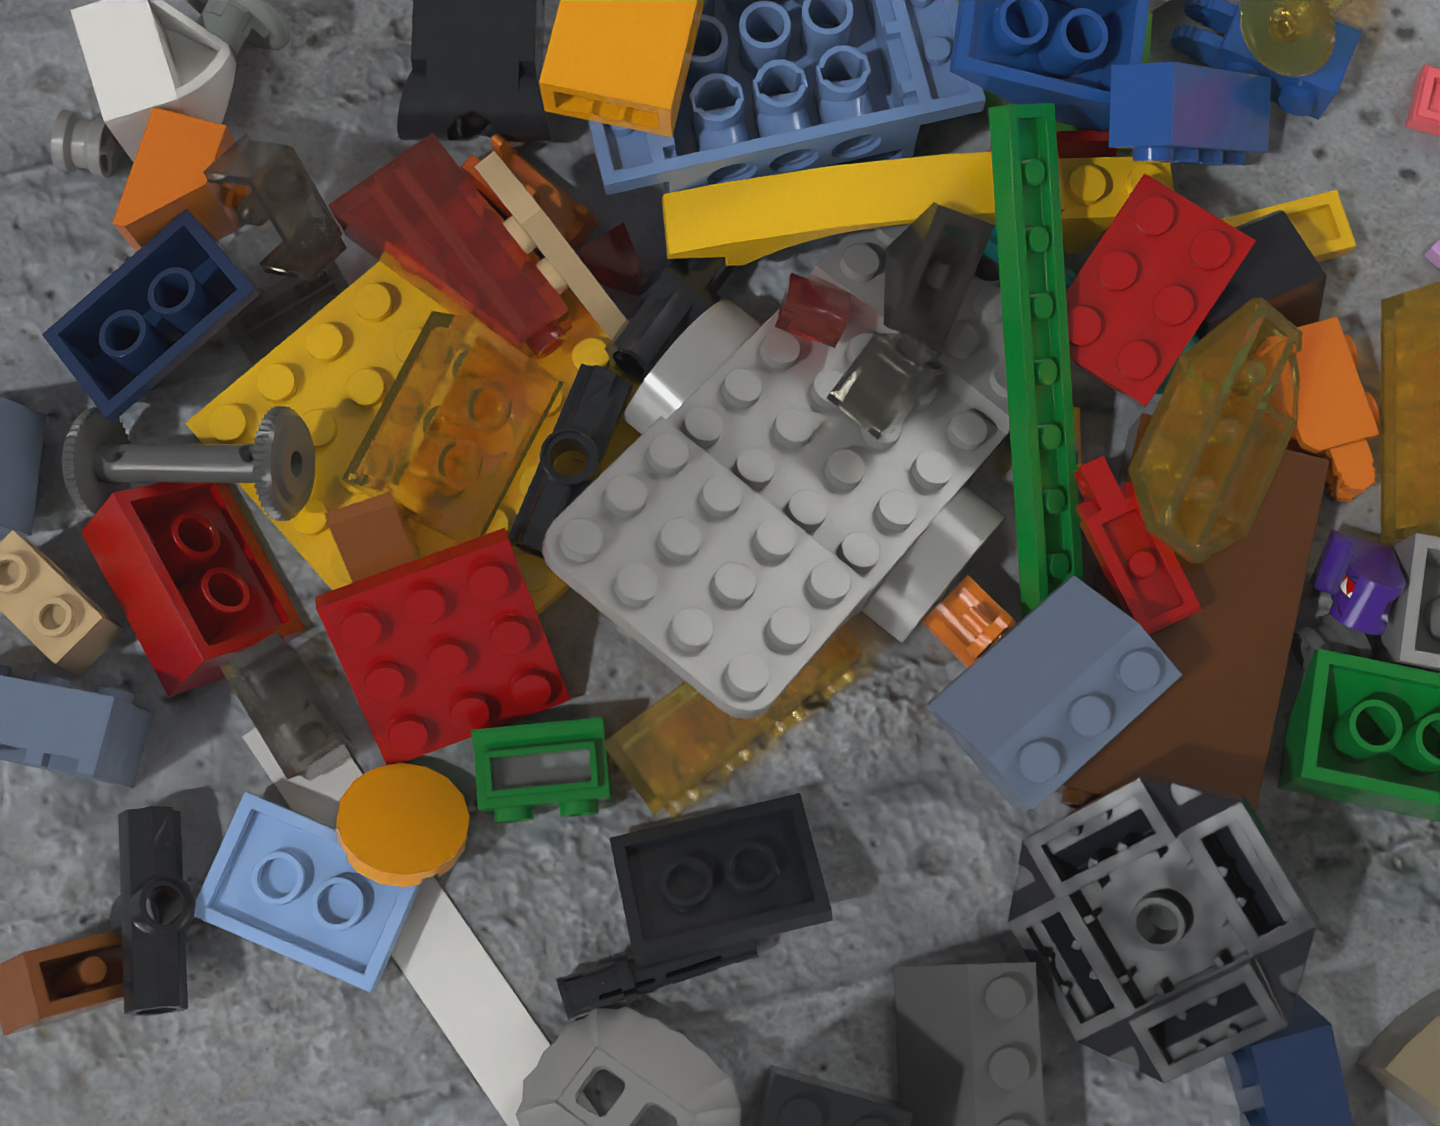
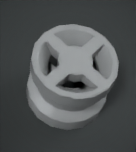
M62 110L58 114L53 125L50 144L51 157L55 168L66 172H75L79 168L89 169L93 176L110 178L118 166L121 145L104 123L103 117L99 115L94 120L84 119L80 112Z

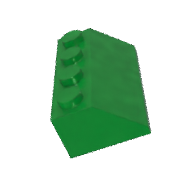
M1319 648L1315 650L1286 726L1278 789L1440 822V673Z

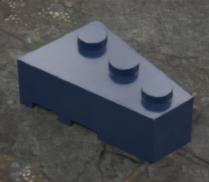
M1297 995L1291 1019L1286 1028L1223 1056L1240 1110L1241 1126H1354L1332 1024L1301 996Z

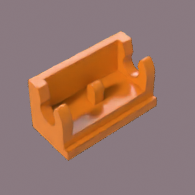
M500 134L493 135L491 138L492 152L495 151L575 251L597 228L599 220L588 207L574 200L514 150L510 142ZM472 154L461 165L467 186L469 187L472 184L506 221L512 214L474 167L481 160Z

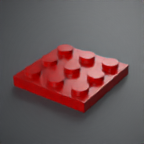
M505 527L315 596L316 610L386 765L403 763L471 738V730L500 727L570 701L566 685Z

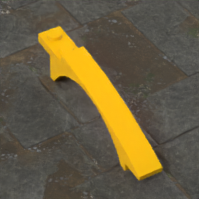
M991 152L941 154L834 165L717 183L666 193L662 197L667 259L725 257L726 266L746 265L787 247L856 230L934 222L996 225ZM1058 156L1063 251L1066 254H1084L1110 226L1144 173L1174 191L1170 163H1159V161L1138 162L1133 161V157L1059 158Z

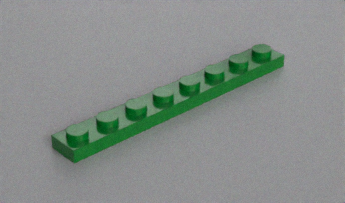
M1054 103L1014 104L989 108L1022 619L1070 576L1075 575L1083 581L1080 518L1075 509L1079 504L1078 485L1073 473L1077 470Z

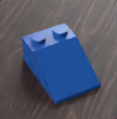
M959 0L950 72L1014 104L1054 103L1056 122L1102 132L1109 128L1111 65L1142 63L1149 0Z

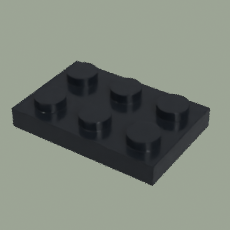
M800 793L609 838L636 967L833 921L830 901Z

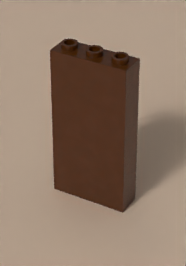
M1145 413L1140 414L1128 431L1117 484L1120 486L1130 481L1137 493L1144 492L1201 605V611L1149 635L1180 671L1182 676L1054 791L1062 793L1061 804L1078 809L1139 775L1148 773L1246 796L1256 813L1330 460ZM1098 562L1092 589L1122 610Z

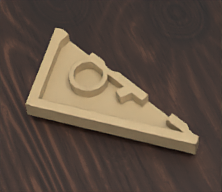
M493 151L474 167L512 214L502 224L526 254H529L536 247L540 249L545 257L535 265L559 295L570 287L612 340L626 321L625 316L542 208L498 154Z

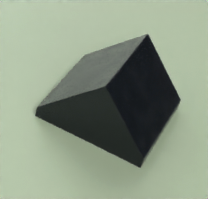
M1282 210L1235 227L1256 240V242L1197 330L1201 340L1199 360L1207 364L1209 368L1214 369L1252 354L1256 346L1267 335L1319 322L1327 276L1286 213Z

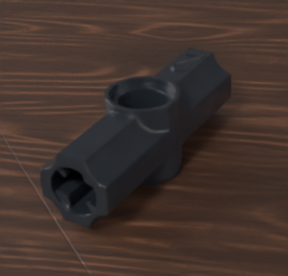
M725 257L666 259L640 288L637 297L641 301L606 346L605 351L610 357V364L625 378H632L642 383L676 339L701 314L720 301L721 297L717 292L736 266H726Z
M581 363L553 432L547 436L541 446L539 465L508 536L511 545L525 553L545 560L542 553L543 541L552 522L600 476V466L633 389L631 382L623 379L616 372L598 365L591 366ZM566 451H578L587 457L588 464L585 469L574 476L561 475L553 468L557 457Z
M166 806L127 809L118 814L120 895L114 901L110 914L112 929L118 938L122 940L124 1014L156 1016L181 1012L188 1009L185 927L189 925L194 917L196 906L194 893L183 880L180 811L173 810V807ZM147 898L153 901L158 908L159 923L152 920L147 912Z

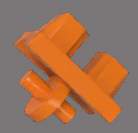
M969 575L921 622L966 668L1017 624L1015 619L1006 610L1004 611Z

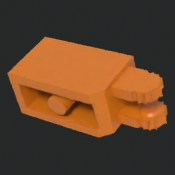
M1338 317L1265 336L1249 357L1281 448L1330 460L1324 492H1327L1328 498L1331 497L1333 502L1350 503L1354 497L1361 495L1365 492V489L1376 483L1374 479L1378 476L1375 474L1377 468L1372 466L1374 460L1368 443L1379 435L1377 428L1379 425L1378 407L1373 396L1369 392H1364L1356 370L1358 367V352L1353 339L1348 334H1343Z

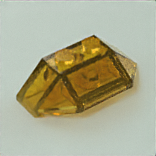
M1252 298L1179 357L1128 469L1147 531L1190 563L1200 564L1210 558L1211 554L1227 548L1248 535L1298 422L1300 375L1296 353L1302 351L1303 332L1263 298Z

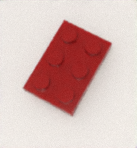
M1144 173L1066 291L1070 362L1146 408L1250 252L1256 240Z

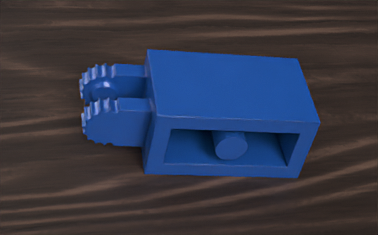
M1187 0L1184 12H1186V16L1190 17V20L1202 23L1203 26L1224 35L1222 37L1207 30L1198 29L1197 26L1193 27L1190 24H1183L1175 28L1170 44H1173V48H1176L1177 52L1179 51L1183 55L1187 54L1195 60L1208 64L1210 68L1271 77L1270 101L1277 103L1283 111L1291 115L1309 116L1319 120L1339 90L1362 31L1285 0H1240L1237 5L1226 0Z

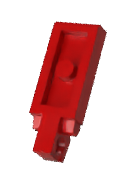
M1104 456L1079 466L1073 472L1085 501L1075 507L1081 520L1079 524L1123 612L1138 622L1147 634L1150 635L1201 611V605L1144 492L1137 493L1130 481L1118 486Z

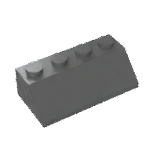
M1036 962L893 966L899 1102L914 1113L911 1126H1046Z

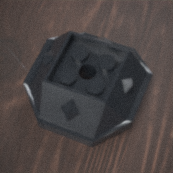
M1143 773L1038 829L1022 840L1018 862L1020 866L1013 890L1008 925L1029 961L1036 962V973L1076 1042L1110 1058L1138 1067L1139 1072L1165 1084L1288 1026L1319 917L1246 796ZM1160 904L1169 908L1177 919L1178 928L1164 930L1155 926L1148 917L1147 906Z

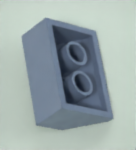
M1073 575L1067 578L925 706L1010 806L1034 811L1178 680L1182 674L1138 622Z

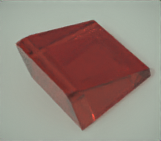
M791 273L774 327L835 348L848 323L851 294Z

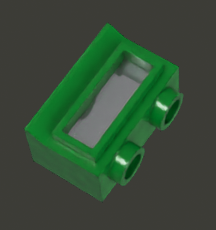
M603 717L471 730L478 810L484 814L494 813L496 824L534 820L533 809L559 807L560 817L599 814V802L613 801L607 728Z

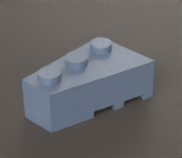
M0 665V760L128 788L134 787L153 713L133 705L136 694L98 685L95 693L72 689L74 681L34 672L32 681L9 677L12 668Z

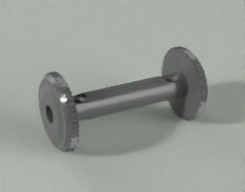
M275 406L271 410H267V414H264V419H261V424H258L259 431H256L255 444H130V441L127 440L128 434H125L126 428H123V422H120V417L112 423L105 418L98 407H91L83 411L75 419L66 435L62 453V470L66 489L71 499L83 514L93 518L112 493L128 490V487H131L129 482L255 483L254 487L257 488L256 495H259L258 501H261V507H264V512H267V516H271V519L278 521H287L297 516L309 500L315 478V451L306 423L294 409L286 406Z

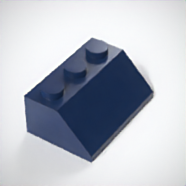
M186 209L47 329L42 336L105 418L113 423L259 296L260 293L255 282L224 245Z

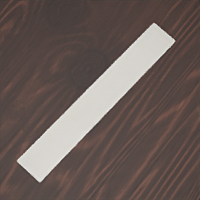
M305 692L242 736V738L293 811L336 828L340 799L352 782L363 774ZM435 877L424 878L391 956L508 1126H520L516 1112L522 1102L523 1080L537 1067L543 1051L551 1045ZM582 1091L578 1098L579 1105L594 1116L600 1117Z

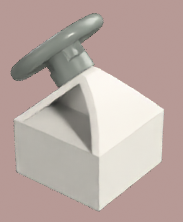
M101 0L70 10L104 123L133 163L153 107L222 124L233 88L236 70L235 57L244 42L267 50H279L289 43V27L282 16L267 1L186 0L200 14L196 22L163 0ZM253 15H254L255 17H257V18L268 28V30L265 29V28L253 17Z

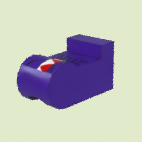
M1331 529L1310 579L1313 589L1330 594L1333 603L1329 613L1334 619L1349 628L1372 635H1381L1385 632L1394 599L1402 594L1406 583L1393 548Z

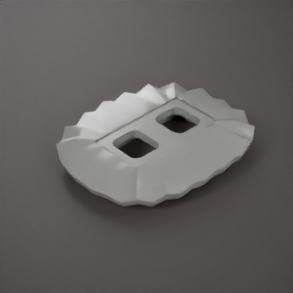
M627 1006L617 1010L597 1008L584 1019L566 1024L556 1042L543 1051L537 1067L523 1080L522 1102L516 1112V1117L520 1126H635L647 1108L659 1106L676 1118L677 1126H740L741 1106L730 1076L722 1071L706 1052L694 1046L682 1033L669 1029L658 1019L645 1017ZM606 1069L625 1082V1089L606 1115L596 1117L579 1105L578 1098L595 1073Z

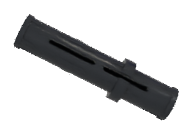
M750 940L636 967L633 954L626 956L625 951L612 955L613 961L565 977L561 976L556 978L569 1020L575 1018V1016L591 1012V1010L626 1000L627 1006L640 1002L639 995L715 971L734 963L737 964L749 959L758 958L755 941Z

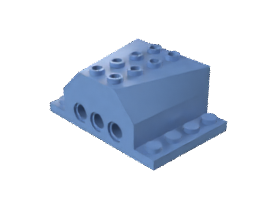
M705 0L672 138L588 120L605 194H615L663 183L666 194L717 183L820 167L912 158L920 125L981 112L985 105L986 99L982 87L950 72L959 5L958 0Z

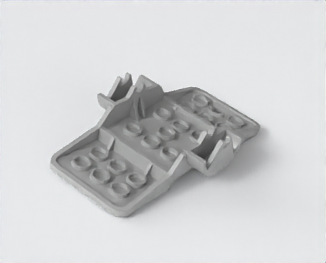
M945 222L883 226L849 232L815 265L809 280L764 324H761L731 299L721 300L707 309L664 353L625 409L621 418L642 435L552 522L546 532L542 553L546 564L559 578L720 710L733 717L749 719L759 717L766 712L843 625L860 611L864 612L903 643L927 611L934 608L948 588L954 584L994 531L998 530L1007 517L969 487L970 483L1010 434L1000 279L997 281L983 280L977 277L970 268V261L978 258L991 262L998 269V272L999 264L944 227Z

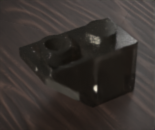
M901 331L898 333H875L826 399L879 440L891 436L934 390L948 372L936 363L941 353L915 332L910 331L908 335Z

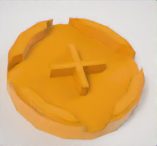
M396 763L375 767L352 782L340 799L335 833L338 844H341V848L347 854L346 860L356 872L379 884L410 887L422 884L424 878L432 877L437 873L438 877L453 868L465 850L470 815L463 794L447 777L426 766Z

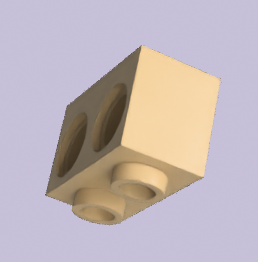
M14 530L0 542V611L55 665L81 676L126 629L40 546Z

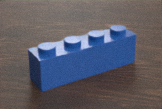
M1180 62L1111 65L1109 147L1133 149V161L1138 162L1159 161V163L1208 164V166L1246 165V153H1268L1271 77Z

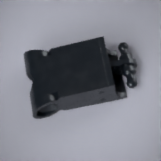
M413 0L412 71L407 78L400 100L397 118L398 138L410 141H454L475 135L492 138L493 135L500 134L507 141L514 143H552L539 85L543 69L545 0Z

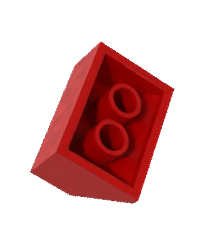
M160 482L114 492L81 531L168 697L220 681L297 638L306 630L226 483Z

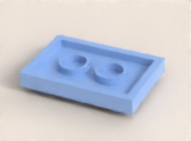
M245 791L195 901L194 917L363 990L375 992L422 884L410 887L379 884L356 872L346 860L347 854L341 848V844H338L335 833L336 828Z

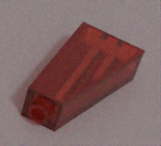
M433 132L328 204L338 227L347 238L519 363H524L534 355L537 359L545 358L556 351L567 340L568 335L566 332L572 328L568 307L505 228L501 220Z

